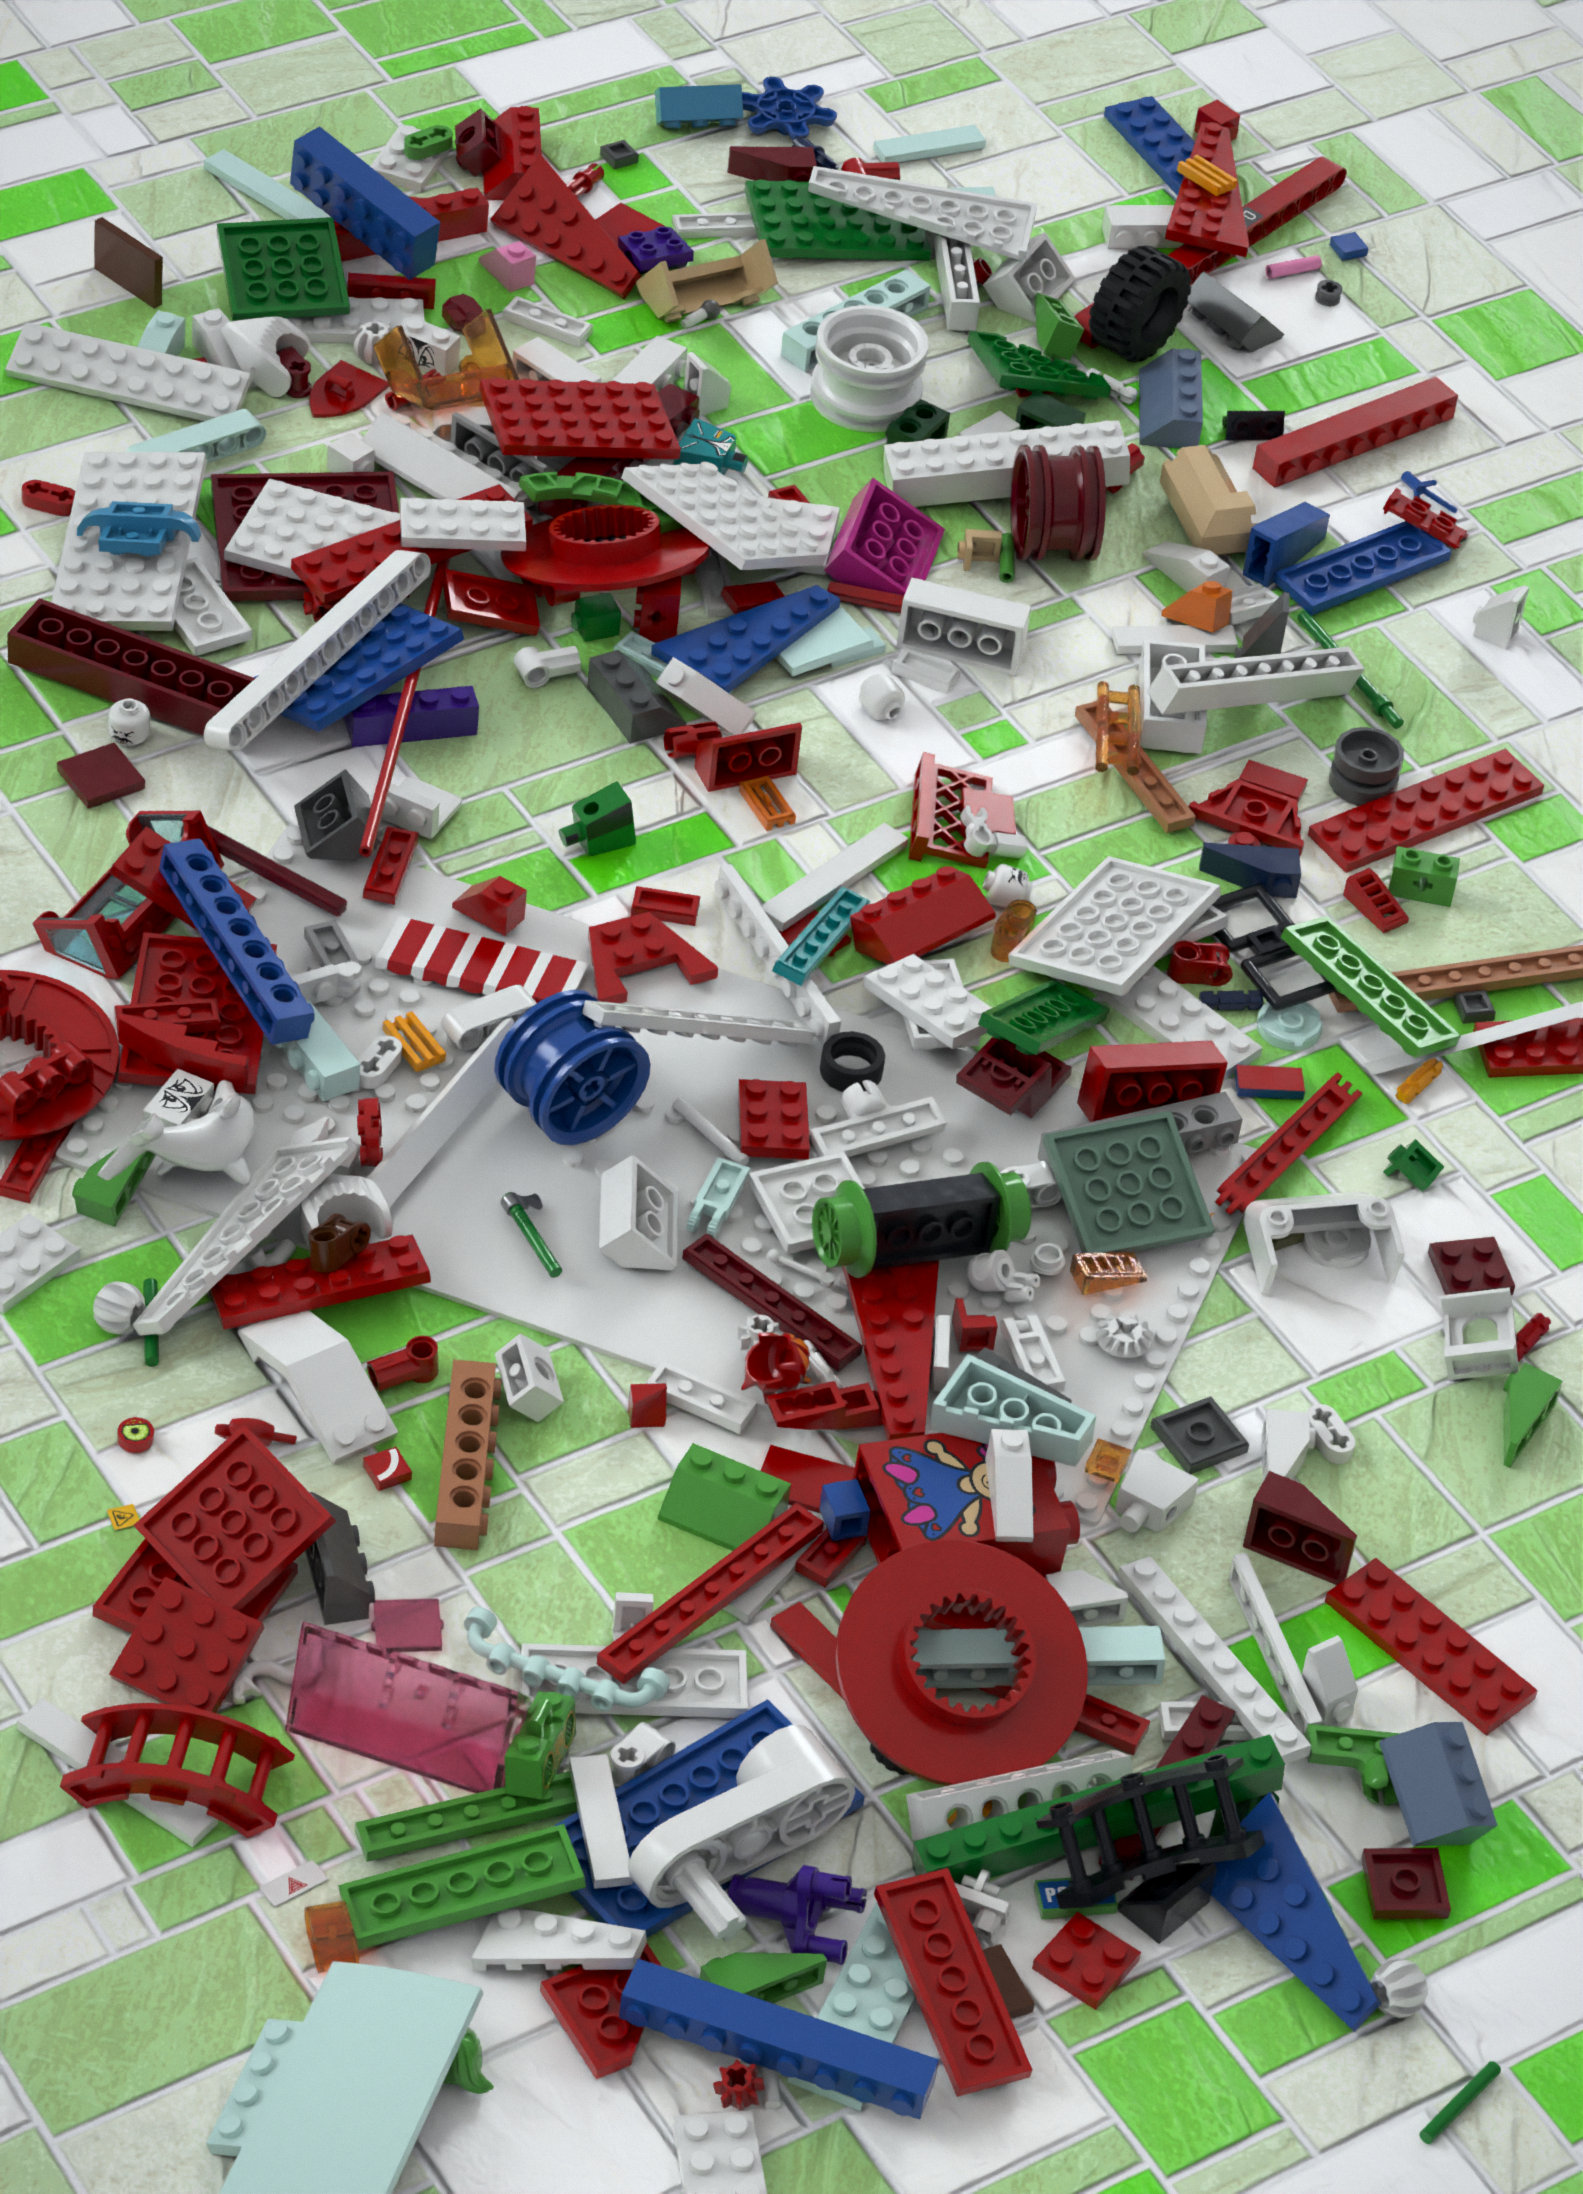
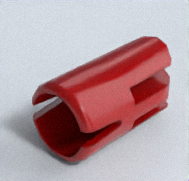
M711 721L668 728L664 732L663 742L666 751L674 750L673 753L667 754L668 757L677 759L696 756L698 743L723 737L717 722Z

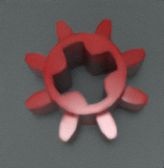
M310 590L309 593H304L305 603L303 607L305 615L312 614L314 622H317L340 602L341 598L324 604Z
M735 2059L734 2064L727 2068H719L722 2081L714 2082L713 2086L715 2094L722 2095L720 2100L724 2109L731 2105L740 2111L751 2104L759 2105L756 2091L764 2090L765 2085L763 2078L757 2077L758 2072L754 2063L747 2067L740 2064L739 2059Z

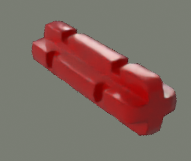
M1536 1313L1529 1320L1530 1322L1526 1323L1516 1334L1518 1362L1541 1339L1540 1336H1543L1549 1330V1325L1551 1324L1549 1317H1545L1542 1313Z

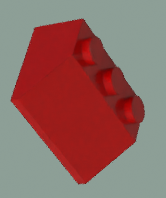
M795 723L698 743L694 768L708 792L736 787L741 782L764 776L776 779L796 775L802 725L801 723Z

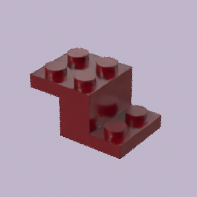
M992 1037L956 1075V1083L1010 1116L1018 1110L1032 1118L1071 1076L1072 1067L1045 1051L1037 1055H1027L1017 1050L1016 1044L1007 1039L1000 1040Z

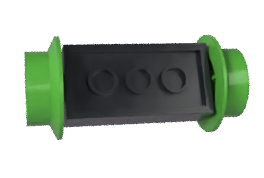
M990 1162L977 1163L972 1168L970 1174L865 1189H862L853 1180H845L838 1185L834 1196L818 1199L812 1214L813 1240L818 1256L823 1264L829 1268L844 1266L846 1271L855 1278H863L874 1269L992 1253L995 1250L1007 1251L1010 1242L1021 1241L1026 1238L1031 1225L1030 1198L1023 1180L1014 1172L1000 1173Z

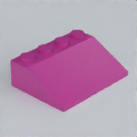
M872 478L853 498L824 571L831 575L833 579L844 584L905 595L912 577L926 580L945 528L875 478Z

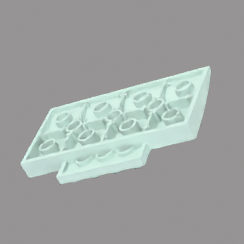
M332 1961L303 2022L267 2019L206 2142L211 2154L237 2156L219 2194H392L460 2047L461 2041L484 1995L481 1987L407 1970Z

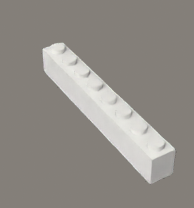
M656 336L612 381L633 384L647 382L654 384L657 392H659L669 383L673 384L679 377L685 375L688 348ZM537 456V460L557 472L576 458Z
M1350 647L1164 665L1147 693L1162 715L1346 695L1350 692L1365 668Z

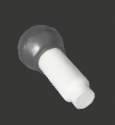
M712 299L704 301L697 311L681 320L682 327H692L704 319L717 318L721 312L719 303Z

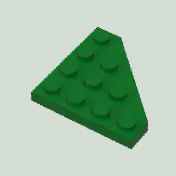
M971 330L969 332L967 342L999 387L1005 390L1013 391L1016 388H1024L1032 393L1035 390L1041 393L1043 391H1050L1063 397L1076 394L1090 400H1097L1098 397L1109 398L1111 387L1101 375L1092 372L1087 376L1086 373L1077 370L1076 365L1059 358L1051 362V359L1041 355V351L1024 344H1020L1019 348H1017L1013 343L1006 341L1007 337L996 333Z

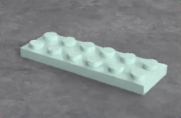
M876 1901L817 2019L895 2044L916 2001V1996ZM788 2077L787 2080L788 2083L860 2112L865 2104L854 2097L833 2090L821 2089L816 2084L795 2077Z

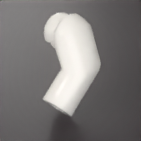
M282 1239L272 1253L265 1254L262 1248H253L246 1255V1260L249 1262L248 1266L253 1270L261 1266L270 1267L286 1263L296 1251V1246L291 1240Z

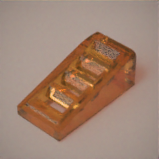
M1079 1253L1072 1256L1070 1272L1083 1295L1147 1282V1275L1135 1253ZM1130 1265L1132 1271H1128L1125 1266Z

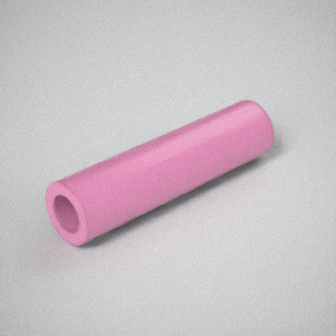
M1319 255L1267 265L1265 272L1268 279L1320 269L1322 261Z

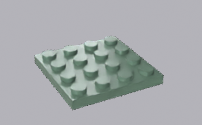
M1171 1110L1045 1134L1042 1142L1085 1262L1212 1237L1215 1232Z

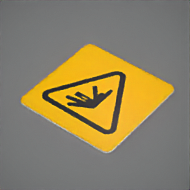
M133 1504L107 1510L114 1530L131 1527L139 1520Z

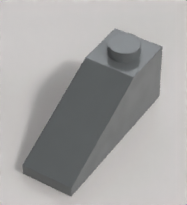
M1283 592L1245 633L1241 648H1235L1234 658L1281 653L1289 614L1290 593Z

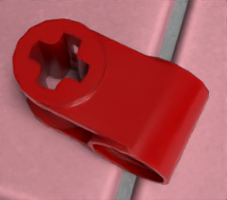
M1187 940L1176 942L1173 946L1167 975L1179 984L1225 985L1233 977L1232 968L1227 962L1230 958L1229 949L1221 943H1200Z

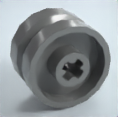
M1368 727L1352 728L1342 733L1336 741L1334 760L1332 761L1329 773V784L1333 791L1341 798L1359 805L1394 793L1398 786L1399 772L1401 771L1404 759V749L1400 742L1387 732Z

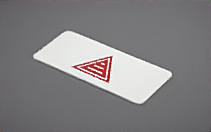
M310 1860L260 1886L259 1889L269 1902L276 1907L327 1880V1877L313 1860Z

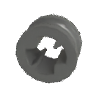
M1333 280L1320 281L1317 284L1316 301L1321 305L1329 307L1338 305L1341 298L1340 295L1342 294V286Z

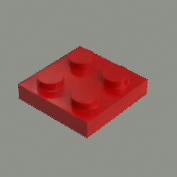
M1077 1911L1036 1956L1032 1969L1096 2010L1137 1965L1141 1952Z

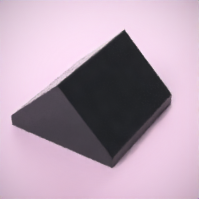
M1176 1863L1177 1871L1145 1880L1118 1902L1117 1910L1160 1944L1210 1902L1217 1872L1214 1863L1200 1865V1863Z

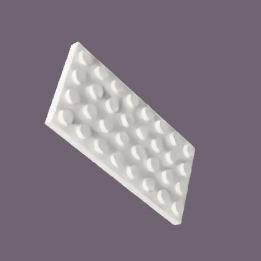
M84 452L51 603L124 630L173 631L191 537L186 532L178 530L174 541H167L160 555L157 554L150 557L142 556L138 553L113 555L110 552H99L100 526L87 527L83 536H76L77 527L88 513L99 508L109 507L112 501L173 504V510L184 512L195 520L207 463L205 452Z

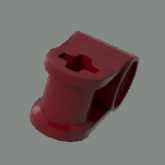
M292 346L276 351L281 364L288 370L292 378V384L286 394L293 398H304L310 395L312 385L308 381V374L311 372L310 362L305 360Z

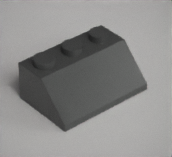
M1204 271L1191 286V293L1188 295L1190 307L1187 311L1200 321L1203 317H1206L1210 320L1207 326L1219 335L1223 331L1229 335L1226 340L1239 350L1244 346L1251 352H1254L1282 339L1285 335L1259 312Z
M619 650L590 657L587 687L630 744L663 735L668 728L686 726L685 720L644 666Z
M346 769L294 805L305 853L310 859L357 861L362 857L359 853V848L371 808L369 794ZM379 831L377 833L372 852H374L377 846L382 843Z
M310 1492L337 1521L305 1550L324 1625L369 1619L370 1603H375V1590L372 1580L366 1581L365 1578L368 1571L365 1553H359L357 1549L360 1546L357 1525H351L347 1510L314 1492Z

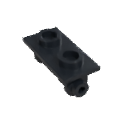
M1227 411V416H1223L1222 426L1226 428L1225 440H1271L1282 436L1284 433L1285 411Z

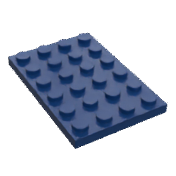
M399 603L279 715L320 732L463 641L462 629Z

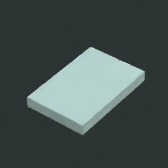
M840 607L787 647L775 659L793 677L872 649L873 639Z

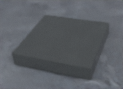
M1211 1396L1155 1417L1151 1421V1429L1185 1472L1189 1474L1245 1454L1249 1449L1250 1444Z

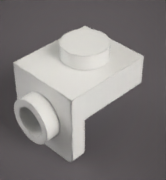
M616 1592L612 1624L613 1642L653 1612V1594Z

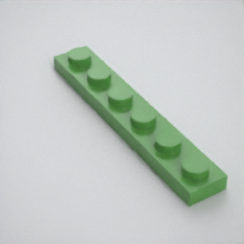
M570 1771L554 1776L543 1800L506 1794L505 1786L355 1822V1834L366 1862L578 1811Z

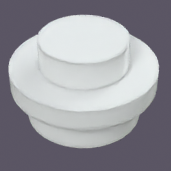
M1044 1243L1032 1252L1030 1264L1040 1274L1056 1275L1064 1269L1065 1257L1058 1246Z

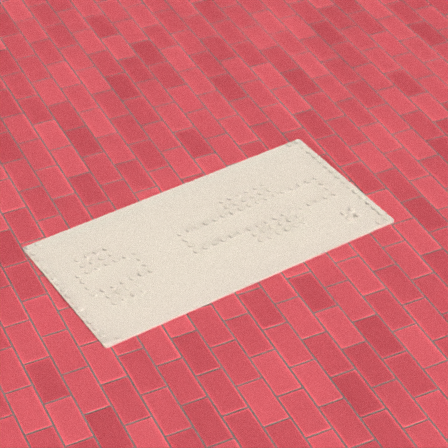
M295 825L287 826L266 857L341 896L347 901L346 911L340 917H336L256 873L251 876L243 890L257 898L249 914L254 916L258 928L264 937L269 939L270 944L277 945V957L284 962L288 974L294 976L321 968L304 937V927L336 920L362 967V974L358 978L361 988L355 995L352 994L349 997L337 995L326 1001L313 1004L356 1059L362 1055L373 1040L380 1036H386L382 1030L383 1021L389 1020L391 1023H394L395 1017L401 1015L404 1019L406 1018V1013L413 1011L446 1052V1061L415 1072L402 1055L400 1064L378 1088L365 1089L359 1086L357 1090L323 1102L315 1091H311L308 1088L305 1078L298 1069L295 1070L291 1066L285 1052L281 1048H277L275 1044L271 1045L264 1035L256 1094L237 1093L250 1102L256 1123L254 1134L243 1154L250 1172V1178L275 1147L288 1145L295 1131L325 1117L329 1118L328 1136L334 1138L351 1137L354 1143L361 1145V1136H358L357 1115H359L358 1099L379 1098L382 1120L380 1148L383 1147L384 1158L478 1050L479 1047L468 1051L460 1050L441 1027V1020L450 1009L486 995L483 993H469L459 987H446L438 984L436 981H422L414 978L412 975L395 974L388 969L374 968L376 957L399 916L589 963L576 990H585L597 998L588 941V930L593 925L526 903L525 919L510 933L503 936L452 908V903L472 886L471 884L411 864L407 870L395 905L364 899L363 889L377 853L372 852L371 856H362L357 861L310 859L305 853L299 827ZM676 963L619 977L628 992L627 1002L620 1004L795 1020L809 1028L804 1019L798 1015L789 997L784 995L782 989L718 968V977L716 979L693 985L689 984ZM831 1006L841 1020L839 1033L849 1031L865 1033L875 1038L883 1046L886 1055L881 1082L877 1086L886 1103L890 1106H898L933 1096L947 1122L944 1131L848 1157L865 1188L970 1174L972 1168L979 1162H990L1000 1173L1007 1167L1033 1164L1039 1161L1038 1151L1042 1133L1090 1122L1077 1104L1080 1089L1063 1084L1032 1118L1018 1110L1010 1116L956 1083V1075L976 1054L958 1048L951 1049L950 1047L933 1048L931 1050L913 1049L908 1031ZM641 1029L640 1033L628 1031L649 1055L651 1063L650 1076L645 1090L636 1105L613 1128L585 1143L560 1145L551 1141L532 1120L529 1107L516 1103L497 1081L389 1209L393 1223L392 1236L379 1239L371 1231L370 1244L389 1240L398 1235L407 1236L413 1234L430 1270L431 1283L413 1286L414 1288L652 1372L655 1371L661 1361H665L757 1402V1409L771 1413L768 1404H765L762 1391L757 1386L741 1390L745 1379V1357L747 1353L745 1350H740L741 1340L737 1339L738 1326H746L748 1316L752 1317L759 1314L682 1259L683 1250L707 1233L708 1224L712 1220V1216L703 1214L699 1227L695 1232L686 1229L689 1216L694 1208V1201L718 1157L729 1161L732 1160L674 1109L673 1103L677 1098L683 1097L740 1148L739 1079L806 1082L809 1134L811 1129L849 1119L840 1103L844 1092L830 1087L822 1079L820 1061L823 1047L816 1037H813L812 1044L797 1043V1047H789L777 1041H772L771 1045H765L748 1038L742 1043L730 1040L726 1036H720L719 1040H712L695 1033L692 1038L677 1035L673 1031H668L667 1035L655 1034L647 1029ZM399 1030L398 1032H399V1033L401 1034V1036L406 1040V1042L410 1045V1041H409V1040L407 1039V1037L403 1034V1032H402L401 1030ZM414 1050L418 1057L422 1061H424L423 1057L419 1054V1052ZM841 1056L834 1059L837 1064L850 1069H864L871 1066L866 1060L855 1056ZM117 1070L116 1078L106 1096L94 1109L78 1120L56 1151V1160L62 1164L87 1172L90 1166L117 1149L143 1123V1110L163 1086L118 1082ZM809 1139V1159L817 1158L818 1155ZM1235 1143L1187 1154L1209 1215L1215 1213L1211 1216L1215 1229L1212 1237L1085 1262L1063 1198L1056 1204L1048 1207L1031 1208V1225L1028 1235L1021 1241L1010 1242L1006 1252L1010 1255L1016 1272L1026 1274L1037 1273L1039 1275L1040 1285L1038 1288H1033L1034 1298L1032 1301L1010 1303L1003 1299L1004 1291L982 1292L975 1289L970 1284L967 1270L971 1259L976 1255L939 1260L934 1328L938 1315L951 1316L949 1368L946 1384L967 1354L975 1357L980 1352H959L952 1316L955 1299L963 1298L967 1315L996 1317L998 1325L994 1350L990 1351L1017 1366L1008 1342L1002 1337L1000 1321L1006 1318H1014L1015 1321L1022 1320L1025 1315L1036 1314L1066 1381L1064 1391L1059 1392L1072 1400L1071 1404L1096 1415L1093 1442L1076 1467L1055 1462L1057 1480L1054 1490L1060 1502L1070 1500L1074 1503L1080 1523L1093 1527L1100 1523L1239 1228L1245 1212L1241 1213L1237 1209L1231 1216L1228 1215L1225 1210L1231 1203L1226 1201L1219 1207L1215 1203L1216 1199L1220 1196L1217 1189L1257 1150L1256 1148ZM156 1155L136 1190L218 1218L244 1185L232 1179L223 1170L201 1171L176 1166L171 1171L158 1176L156 1175L157 1169L164 1159ZM632 1155L678 1191L677 1268L673 1270L621 1267L613 1259L606 1257L599 1249L601 1175ZM359 1156L350 1176L367 1178L376 1167H361ZM749 1157V1162L745 1166L750 1167L751 1173L804 1161L805 1159ZM747 1180L727 1220H723L715 1240L862 1345L843 1267L829 1268L825 1266L819 1258L816 1248L786 1254ZM514 1192L520 1196H529L536 1193L540 1197L543 1205L542 1209L537 1210L529 1206L528 1210L524 1209V1211L561 1266L562 1273L558 1277H550L512 1216L507 1215L502 1207L501 1199L506 1193ZM299 1204L268 1236L278 1240L289 1239L295 1246L309 1250L300 1229ZM1051 1243L1062 1250L1065 1257V1266L1060 1273L1056 1275H1043L1032 1268L1030 1264L1031 1254L1039 1245ZM777 1249L782 1256L822 1274L825 1272L832 1273L835 1278L834 1283L831 1287H824L820 1284V1280L783 1263L770 1262L767 1254L770 1250ZM1123 1311L1127 1317L1137 1314L1138 1320L1140 1322H1148L1149 1331L1153 1332L1150 1348L1143 1355L1134 1358H1120L1107 1353L1101 1348L1096 1339L1099 1321L1105 1320L1109 1313L1119 1316ZM780 1329L778 1330V1333L784 1334ZM1119 1330V1335L1126 1334L1128 1337L1131 1336V1332L1124 1333L1122 1330ZM862 1348L860 1356L839 1372L829 1366L834 1372L833 1374L843 1384L842 1388L868 1382L871 1390H874L864 1348ZM932 1354L925 1435L941 1433L930 1430L932 1404L941 1392L932 1391L931 1388ZM806 1372V1376L812 1380V1383H799L796 1389L816 1385V1383ZM883 1425L852 1429L819 1430L856 1444L887 1440Z

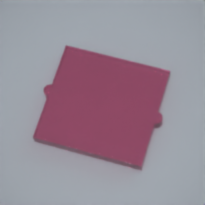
M439 1599L375 1600V1603H373L374 1621L371 1623V1630L375 1632L376 1653L442 1651L441 1630L444 1628V1621L440 1619Z

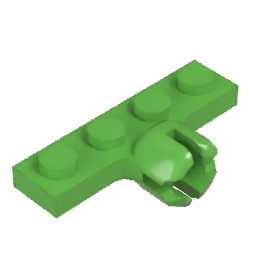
M1308 1724L1304 1733L1305 1738L1311 1744L1310 1755L1307 1756L1308 1763L1355 1768L1361 1774L1363 1794L1371 1803L1379 1804L1377 1791H1382L1385 1806L1398 1803L1379 1742L1400 1733Z

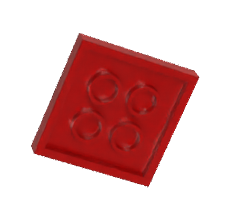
M165 1576L109 1675L112 1679L163 1704L181 1706L189 1704L202 1710L217 1713L265 1627L262 1622Z

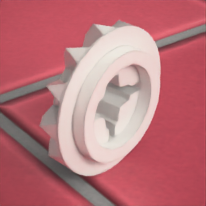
M1123 1311L1119 1316L1109 1313L1105 1320L1099 1321L1096 1331L1097 1342L1103 1350L1113 1356L1120 1358L1138 1357L1146 1353L1152 1343L1153 1332L1149 1331L1148 1322H1140L1137 1314L1127 1317ZM1119 1330H1122L1124 1333L1131 1332V1336L1128 1337L1126 1334L1119 1335Z

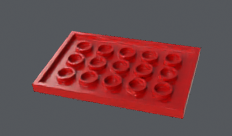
M502 378L480 380L479 391L503 455L679 459L681 448L654 384L647 382H638L636 384L620 383L617 381L598 383L588 380L564 382L558 379L534 381L527 378L521 380H505Z
M143 932L130 1005L217 999L221 1021L220 1031L187 1033V1036L218 1041L219 1052L248 1057V1082L244 1091L235 1089V1092L255 1095L265 1034L204 939L201 937ZM271 944L273 951L277 955V945ZM125 1046L122 1048L118 1082L163 1086L175 1072L144 1058ZM214 1084V1091H216L217 1084Z

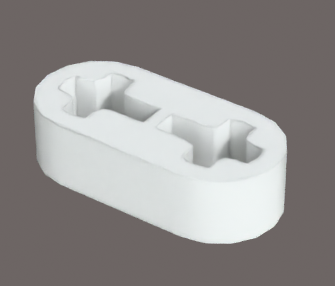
M389 1035L377 1037L357 1059L361 1064L360 1087L365 1089L378 1088L396 1069L402 1058V1043L399 1039Z
M1324 1404L1311 1406L1307 1413H1309L1310 1427L1315 1428V1446L1331 1463L1345 1464L1349 1462L1355 1448V1438L1332 1407Z

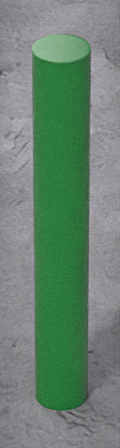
M148 1278L143 1282V1296L147 1307L158 1293V1282L153 1278ZM156 1334L144 1335L145 1364L149 1367L159 1364V1335Z
M1489 2061L1419 2132L1421 2140L1426 2144H1431L1501 2073L1500 2066L1494 2061Z

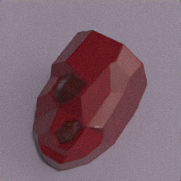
M461 294L450 297L442 305V317L454 331H459L466 337L474 338L488 333L486 315L474 298Z

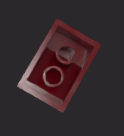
M1269 1471L1253 1499L1243 1547L1338 1585L1348 1576L1357 1535L1303 1484Z

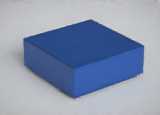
M1356 232L1332 236L1329 245L1342 261L1367 256L1368 246Z

